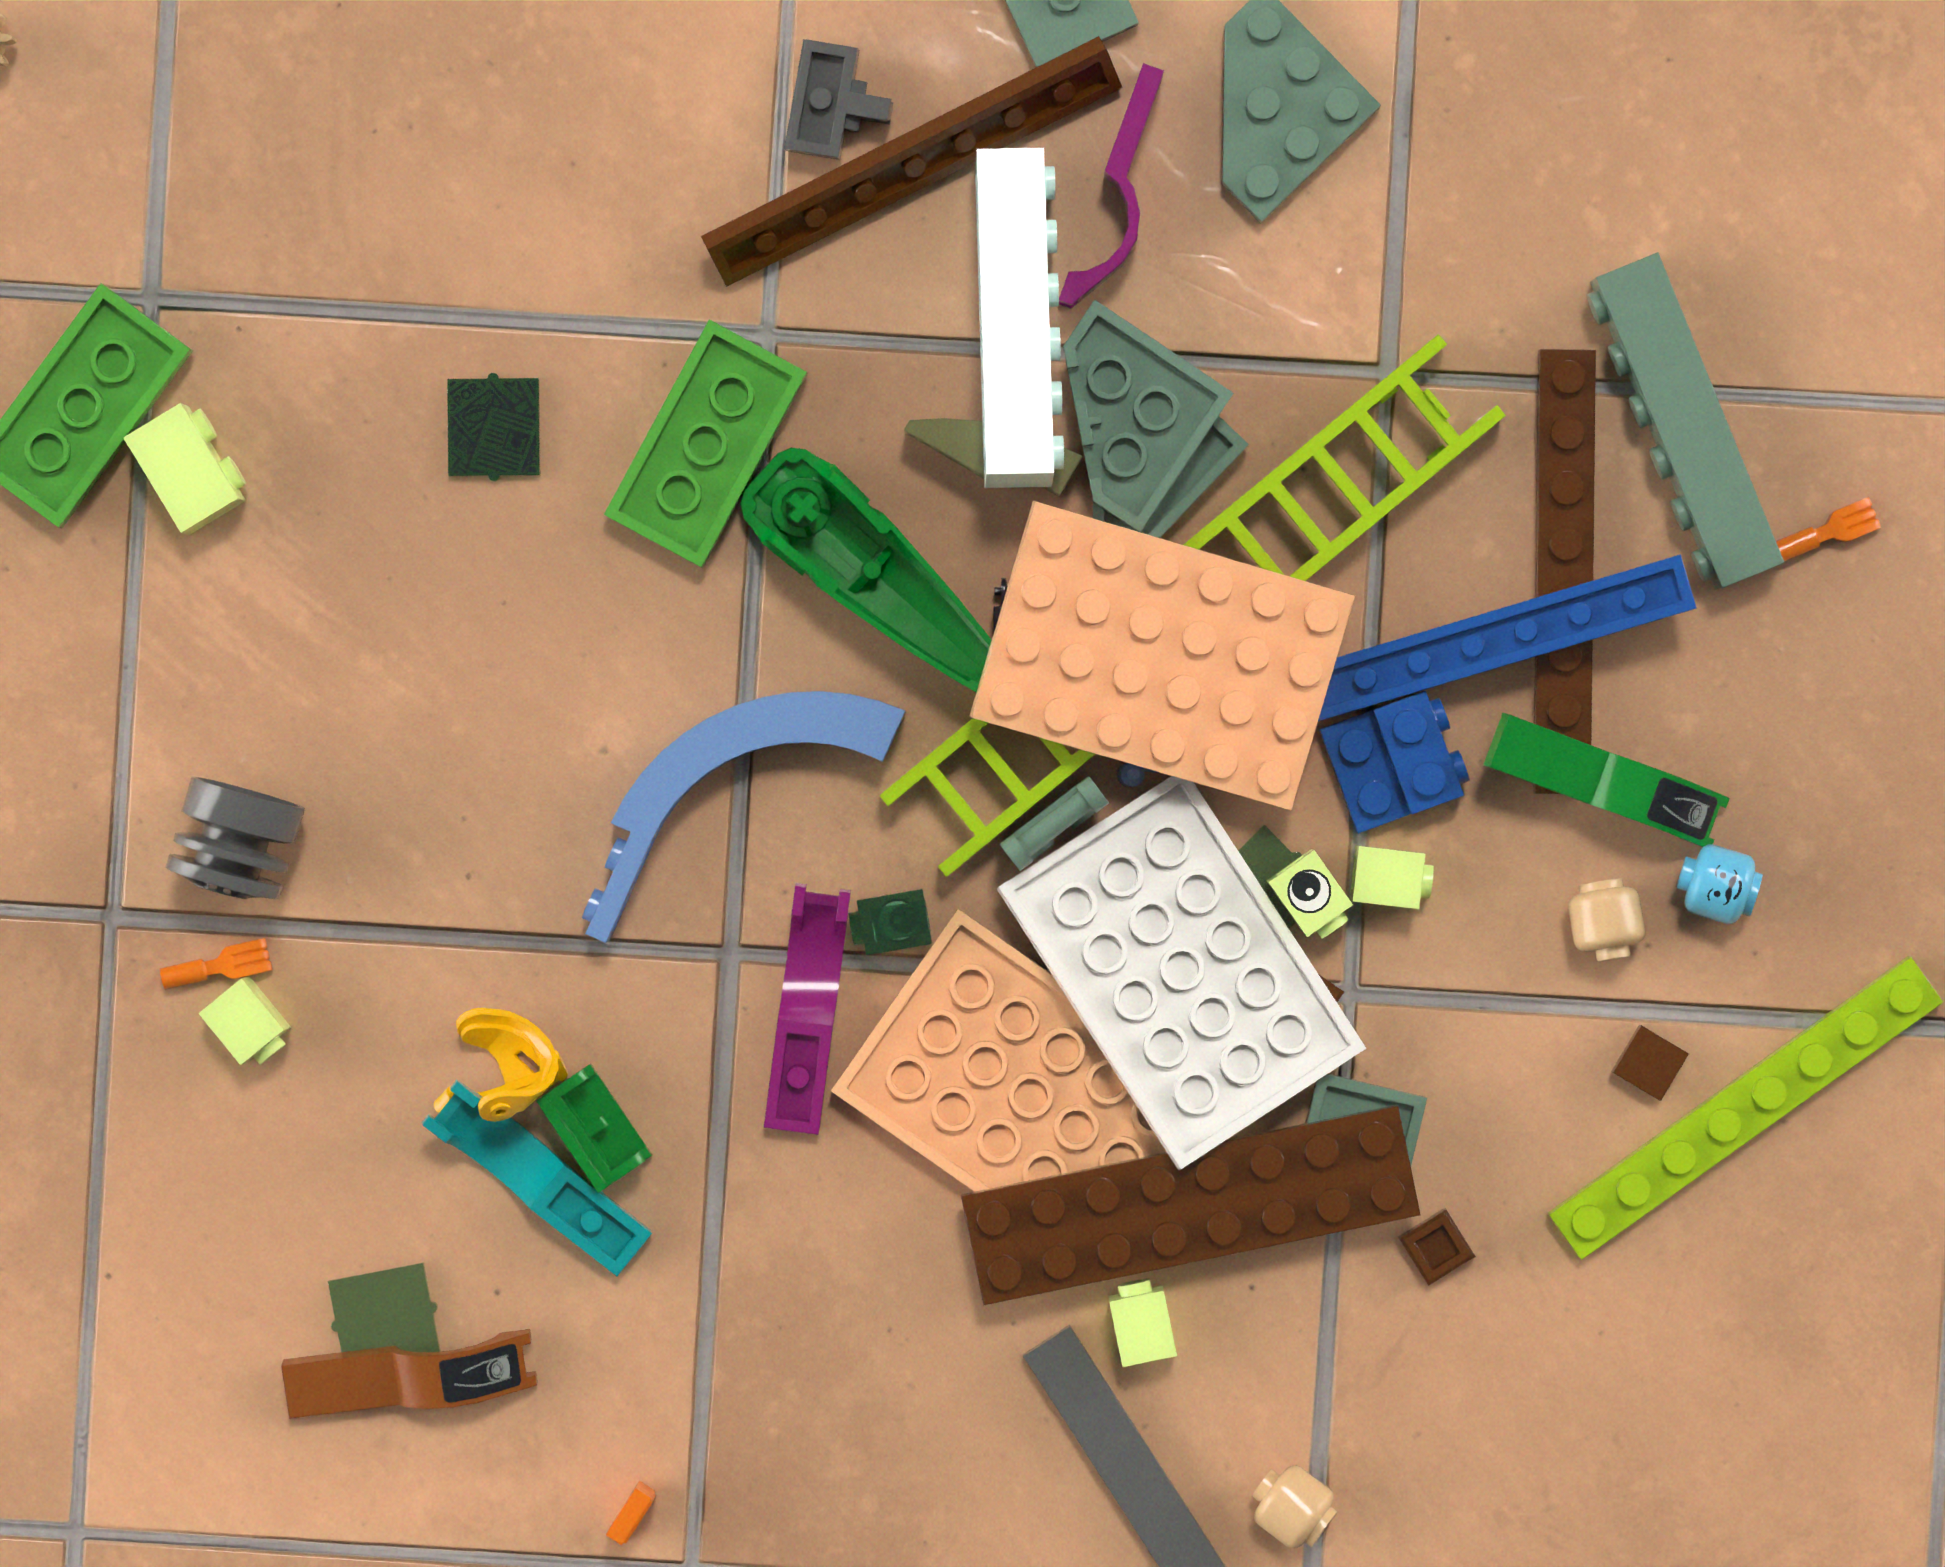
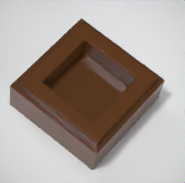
M1639 1024L1611 1072L1661 1101L1689 1053Z
M1446 1208L1398 1236L1428 1286L1476 1257Z

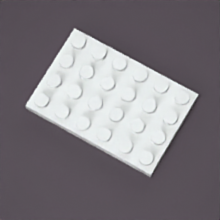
M1174 776L1169 777L997 888L999 894L1178 1170L1195 1161L1366 1049L1194 782Z

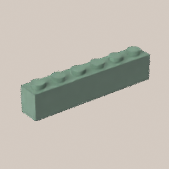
M1657 252L1596 277L1590 282L1594 292L1587 294L1590 309L1598 325L1607 323L1615 342L1608 346L1611 361L1620 377L1628 374L1636 394L1629 397L1631 410L1640 428L1646 426L1650 428L1656 443V447L1649 449L1653 464L1659 477L1662 480L1669 477L1678 498L1670 501L1671 507L1681 530L1691 529L1698 547L1697 550L1691 552L1701 580L1704 583L1711 580L1716 590L1783 564L1784 560L1659 253Z

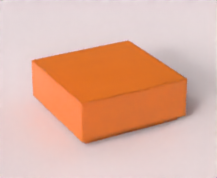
M639 1481L610 1525L606 1536L620 1545L626 1544L656 1497L654 1494L655 1490Z

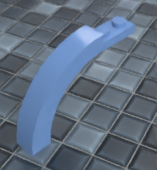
M824 691L790 692L761 697L735 705L705 719L683 733L661 751L640 774L623 798L611 821L612 824L631 833L627 841L618 837L613 845L604 867L613 871L605 891L597 888L594 889L582 915V919L590 922L585 934L604 943L611 940L664 822L678 802L709 773L746 753L788 743L810 742L830 744L855 750L883 762L906 711L878 700L852 694Z

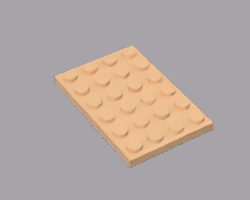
M1033 501L970 717L1292 810L1355 596Z
M959 908L831 1090V1092L974 1192L1166 1152L1053 975Z

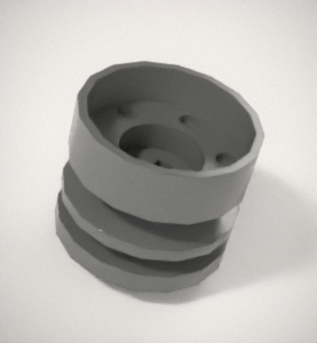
M192 776L182 812L204 823L202 834L191 832L175 833L173 841L197 850L196 855L193 858L169 854L166 868L182 875L198 887L241 899H279L283 886L280 883L261 877V869L287 873L289 864L279 857L268 853L267 848L269 842L282 844L296 842L305 808L292 802L246 788Z

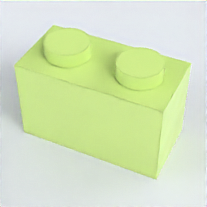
M179 403L123 438L180 532L191 535L245 502L246 500L239 488L246 485V482L238 467L229 456L222 460L220 459L210 442L217 437V434L204 412L200 408L192 412L189 406Z

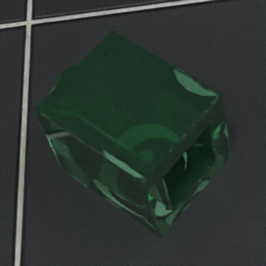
M924 888L861 898L857 900L858 911L848 913L854 945L864 944L866 955L933 943Z

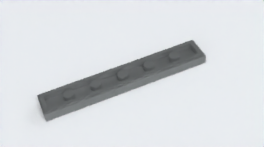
M1070 1324L1024 1353L1023 1357L1158 1566L1226 1567Z

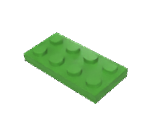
M100 283L0 419V485L58 528H63L126 443L123 437L135 431L193 350L106 285Z
M709 319L604 515L703 568L808 373Z

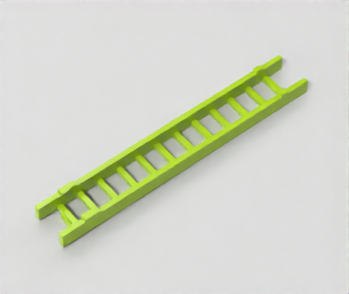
M1438 334L1183 545L1200 550L1216 535L1227 528L1259 568L1284 575L1238 519V517L1270 492L1318 550V553L1289 576L1306 581L1506 415L1496 405L1461 435H1458L1447 421L1451 416L1429 388L1422 391L1410 376L1448 345ZM1397 386L1401 388L1447 444L1446 447L1442 444L1426 458L1429 461L1417 471L1367 412L1379 401L1383 404L1398 392ZM1355 421L1404 480L1403 483L1375 506L1370 504L1324 448V446ZM1311 457L1316 460L1361 515L1358 520L1331 542H1329L1281 483ZM972 718L879 796L889 806L924 776H927L975 835L938 865V868L947 877L1092 758L1095 753L1079 749L1071 755L1063 744L1040 738L1061 765L1032 789L1028 790L980 732L989 723ZM968 740L1018 799L987 826H985L937 768L941 762Z

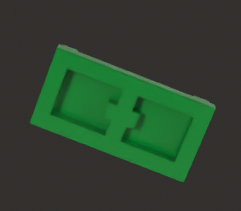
M589 1064L536 1100L598 1193L653 1155L592 1064Z

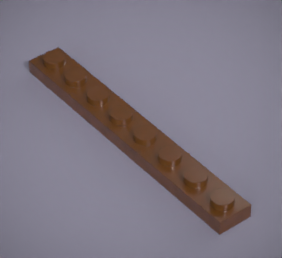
M1098 36L702 235L701 238L727 287L976 161L977 149L1004 148L1123 87L1109 53Z
M1540 349L1538 351L1535 598L1593 581L1596 350ZM1593 640L1535 657L1534 724L1591 745ZM1533 784L1534 794H1559Z

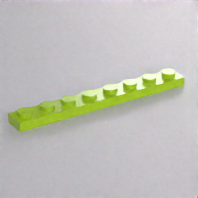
M1907 956L1548 1212V1215L1581 1260L1938 1007L1943 1003L1942 999L1912 957Z

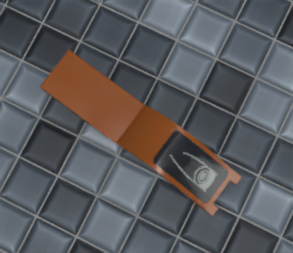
M530 1329L501 1332L492 1339L477 1345L441 1352H410L401 1350L397 1346H387L284 1359L281 1368L289 1419L396 1405L418 1409L453 1408L483 1402L537 1386L536 1371L526 1372L522 1347L531 1344Z

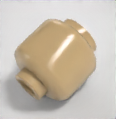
M1622 878L1579 885L1580 894L1572 897L1568 903L1575 946L1584 952L1595 951L1597 962L1629 957V945L1639 943L1646 934L1638 891L1632 887L1624 886Z
M1297 1465L1288 1467L1281 1475L1271 1469L1252 1495V1497L1260 1502L1255 1511V1522L1289 1548H1298L1304 1543L1312 1547L1337 1514V1511L1331 1507L1334 1501L1332 1490Z

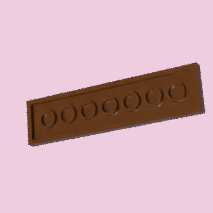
M1398 1105L1227 1139L1180 1170L1177 1169L1168 1153L1164 1152L961 1194L983 1305L1421 1215Z

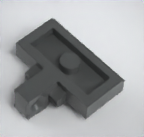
M803 39L784 146L786 151L841 160L846 130L859 132L861 120L890 125L894 103L891 102L892 99L866 95L867 82L855 80L860 52L858 48Z

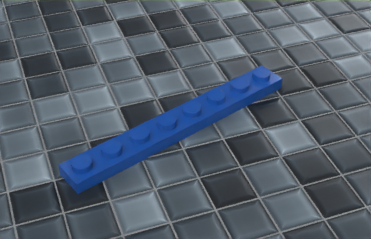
M1681 554L1337 657L1318 722L1697 609Z

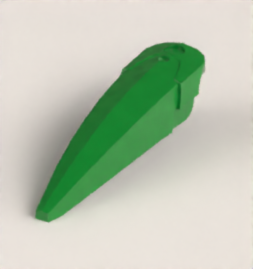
M791 447L777 453L746 487L740 502L744 520L753 529L762 544L800 575L807 574L817 587L890 639L977 693L992 640L960 599L887 516L868 504L870 499L835 464L817 457L806 449Z

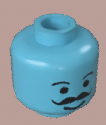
M1708 844L1700 850L1697 859L1685 857L1676 888L1686 891L1685 907L1690 913L1724 924H1733L1739 920L1742 914L1750 917L1763 874L1755 872V861L1751 856L1714 844Z

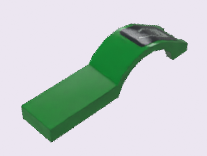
M1506 713L1501 715L1483 764L1580 802L1656 828L1701 847L1714 843L1715 839L1709 837L1720 807L1726 808L1730 799L1727 796L1670 773L1605 751Z

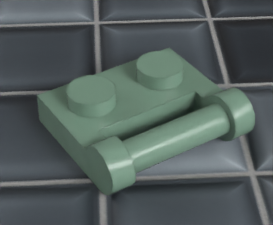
M1087 776L1003 840L1000 845L1021 871L1054 845L1055 841L1053 839L1069 826L1075 829L1094 813L1104 808L1109 802L1092 779Z

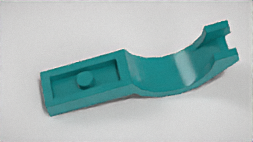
M456 1079L450 1087V1090L455 1094L435 1118L428 1114L422 1121V1125L443 1142L456 1147L477 1161L509 1187L528 1208L610 1272L618 1276L652 1234L651 1230L602 1191L598 1193L592 1183L563 1162L541 1140L512 1117L496 1122L482 1119L478 1111V1103L482 1096Z

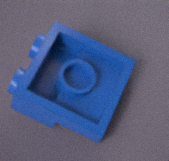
M1422 691L1319 729L1358 834L1464 796L1460 784L1468 782L1470 779L1459 750L1450 753L1447 750L1441 732L1451 728L1440 698L1429 701L1426 691Z

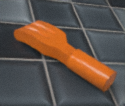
M1866 497L1833 511L1826 523L1816 529L1809 527L1777 540L1776 543L1783 560L1787 561L1816 549L1820 546L1821 542L1828 539L1847 542L1881 528L1879 520L1875 518V510L1871 508L1870 498Z
M266 938L227 946L222 950L218 958L204 962L203 959L160 968L163 987L167 990L207 980L208 976L223 974L230 979H238L272 971L271 961L268 960L270 958L269 951L266 950Z

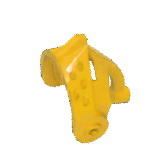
M475 1008L464 1012L456 1020L457 1032L461 1036L462 1041L466 1044L487 1049L497 1060L505 1082L504 1085L494 1089L476 1092L482 1096L478 1103V1111L482 1119L494 1122L508 1119L517 1112L524 1111L557 1081H563L568 1076L566 1066L559 1052L555 1051L550 1039L528 1019L507 1010ZM520 1052L525 1053L540 1067V1071L535 1073L518 1057V1054ZM451 1086L434 1101V1108L438 1113L455 1094L450 1090Z

